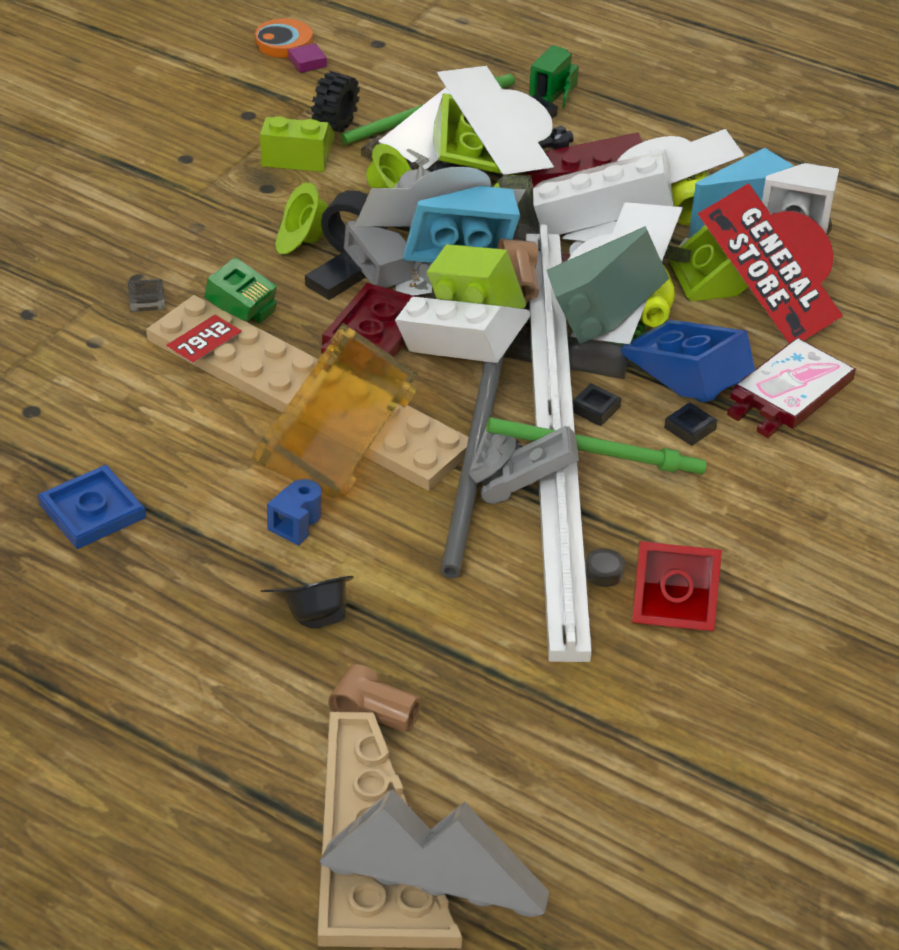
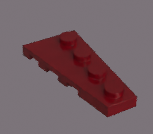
M639 132L545 151L554 167L522 172L524 180L529 184H538L547 179L616 162L627 150L642 143Z

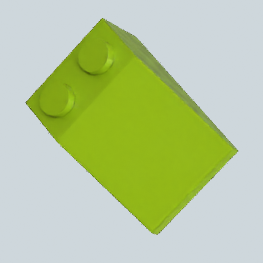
M443 93L434 120L433 144L438 160L501 173L452 95Z

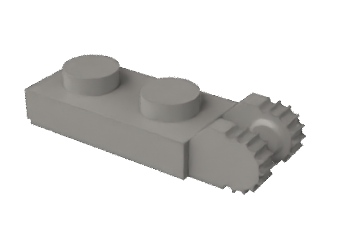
M564 426L513 451L511 457L499 470L490 477L480 481L482 485H485L481 489L483 501L490 504L509 499L511 492L531 485L537 480L579 461L576 434L569 426Z

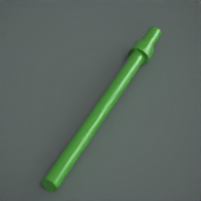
M492 417L488 418L486 424V432L529 441H535L556 431ZM576 434L577 449L580 451L656 465L658 470L672 473L676 472V470L703 475L706 470V460L680 455L677 450L662 448L658 451Z

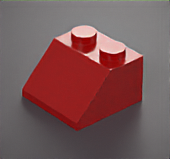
M639 541L632 623L714 631L722 549Z

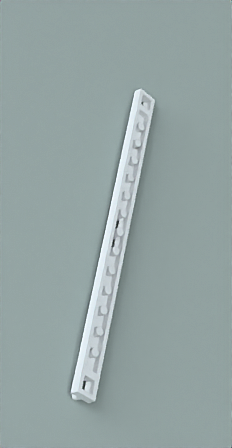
M540 225V233L526 234L525 240L536 242L538 247L536 273L540 291L536 299L528 301L531 315L529 321L535 426L552 430L569 426L575 433L566 317L555 297L546 271L562 263L560 234H548L547 225ZM577 462L538 480L549 662H590L591 659ZM563 635H566V645H564Z

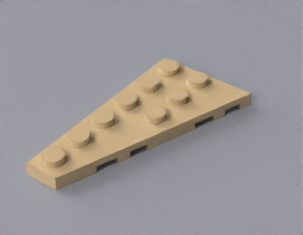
M330 712L322 855L329 841L391 789L407 804L403 794V786L399 776L395 774L392 767L389 751L374 713ZM321 864L318 946L462 948V936L458 925L454 924L448 909L446 895H430L423 892L421 888L401 883L386 885L378 882L374 877L357 873L349 875L338 874Z

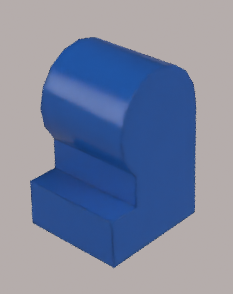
M301 479L294 481L284 488L267 504V529L300 545L309 535V525L316 523L321 517V487L315 481Z

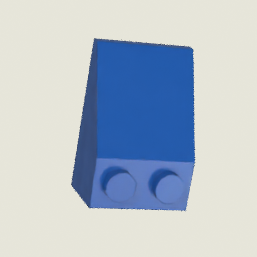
M669 319L631 341L630 344L621 347V352L625 357L678 395L695 398L699 402H707L717 398L718 393L728 387L739 384L742 378L755 371L749 337L745 330Z

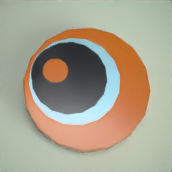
M273 19L257 27L255 43L256 46H259V50L266 55L288 58V49L314 43L313 31L309 25L296 19Z

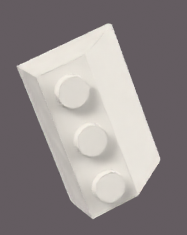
M804 163L767 175L762 202L770 214L782 211L804 214L814 220L827 234L839 169Z
M412 296L395 321L409 352L498 363L531 315L529 310Z

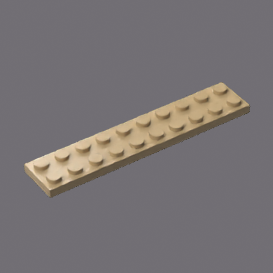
M195 295L146 329L148 341L427 491L431 490L464 460L468 436ZM215 314L242 330L241 333L194 363L165 346Z

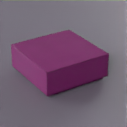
M316 43L288 49V58L300 73L327 67V57Z

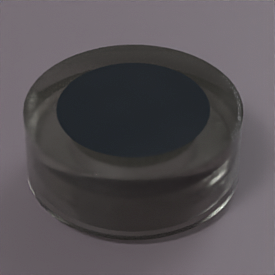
M601 548L591 551L586 556L585 574L591 583L602 587H609L618 584L623 579L625 560L618 552Z

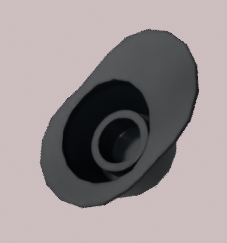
M354 576L338 577L301 587L260 590V592L282 591L294 618L301 625L308 628H322L342 622L345 619L347 604L346 582L352 580Z

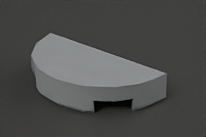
M485 427L469 475L476 484L490 477L507 462L516 448V439L514 437L488 433Z

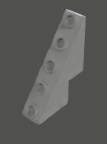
M393 789L329 841L319 861L323 866L329 867L331 871L338 874L349 875L357 873L374 877L378 882L386 885L401 883L421 888L423 892L430 895L441 896L449 894L466 898L470 903L478 906H490L493 904L510 908L516 913L527 917H535L545 913L550 892L465 801L430 829Z

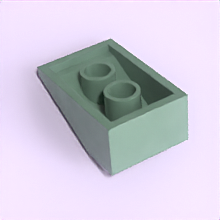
M646 226L546 270L555 297L579 344L612 331L669 280Z

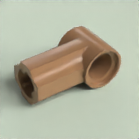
M500 239L497 249L508 251L525 302L536 299L540 291L536 273L538 259L536 242Z
M354 664L348 667L329 696L328 704L332 712L374 713L377 722L403 732H410L421 707V697L384 684L373 670L364 665Z

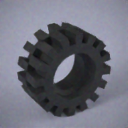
M330 71L324 74V78H321L319 81L320 87L317 86L315 89L317 95L316 97L313 96L312 102H315L314 106L311 107V112L314 113L312 119L318 122H328L333 131L343 132L345 128L349 127V121H353V112H357L358 107L355 106L359 102L360 97L357 94L360 92V87H357L359 83L356 78Z

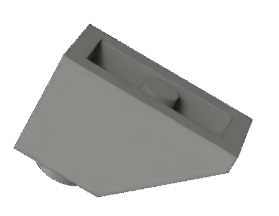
M356 221L346 223L344 249L362 269L363 274L371 284L387 288L412 280L416 261H405L403 259L406 241L399 233L374 226H355Z

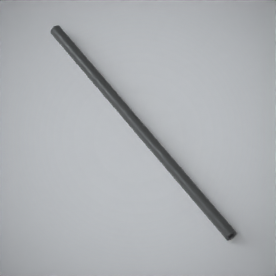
M504 354L498 363L484 362L440 569L441 574L447 578H456L460 575L478 483L474 482L469 472L489 417H492Z

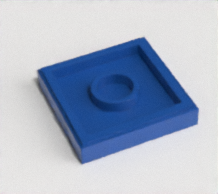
M103 465L38 494L39 505L76 549L82 548L146 518L145 507L107 465Z

